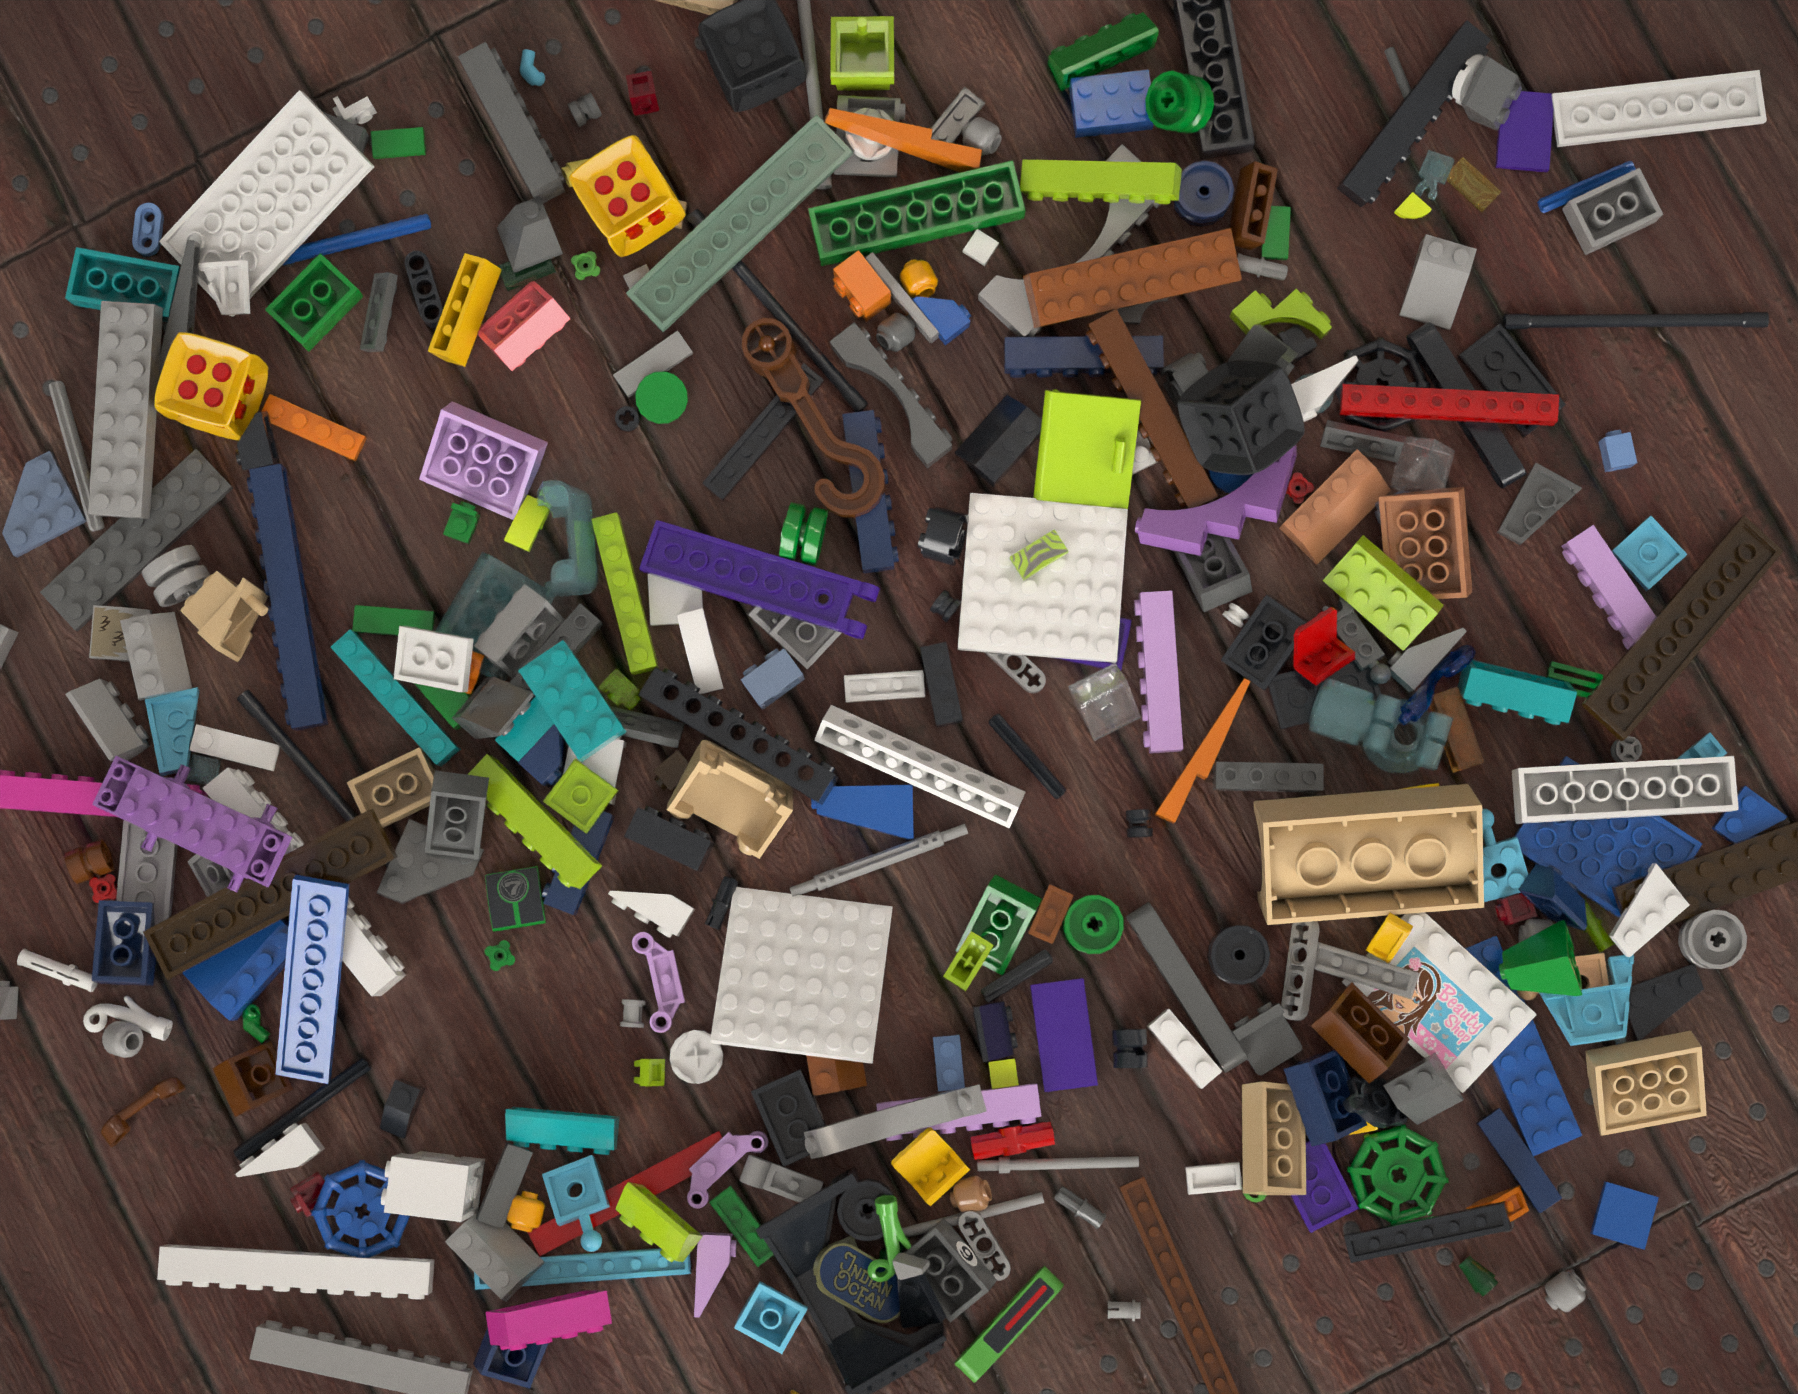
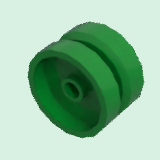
M1176 71L1163 72L1156 77L1148 88L1145 99L1146 112L1150 121L1156 127L1185 134L1194 133L1203 128L1210 119L1214 107L1213 92L1210 85L1203 78Z
M791 502L782 527L779 557L794 561L801 546L802 563L816 566L823 543L828 510L814 507L809 514L808 521L805 522V505Z
M1087 895L1074 901L1063 919V931L1068 942L1076 950L1086 954H1100L1112 949L1120 940L1124 930L1123 916L1119 907L1110 899L1100 895ZM1090 920L1097 922L1098 926L1095 930L1088 928Z

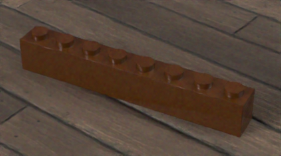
M1115 309L1088 324L1089 330L1086 331V335L1093 346L1097 344L1102 354L1098 355L1104 368L1110 367L1115 377L1111 378V381L1117 392L1123 391L1128 399L1141 400L1138 431L1143 439L1148 437L1153 447L1149 448L1150 453L1156 463L1161 461L1165 470L1162 471V474L1168 485L1173 484L1178 493L1174 496L1181 509L1184 507L1186 509L1199 507L1217 497L1218 495L1193 454L1187 437L1118 310Z

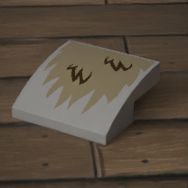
M93 605L89 658L130 662L120 620L152 614V610Z

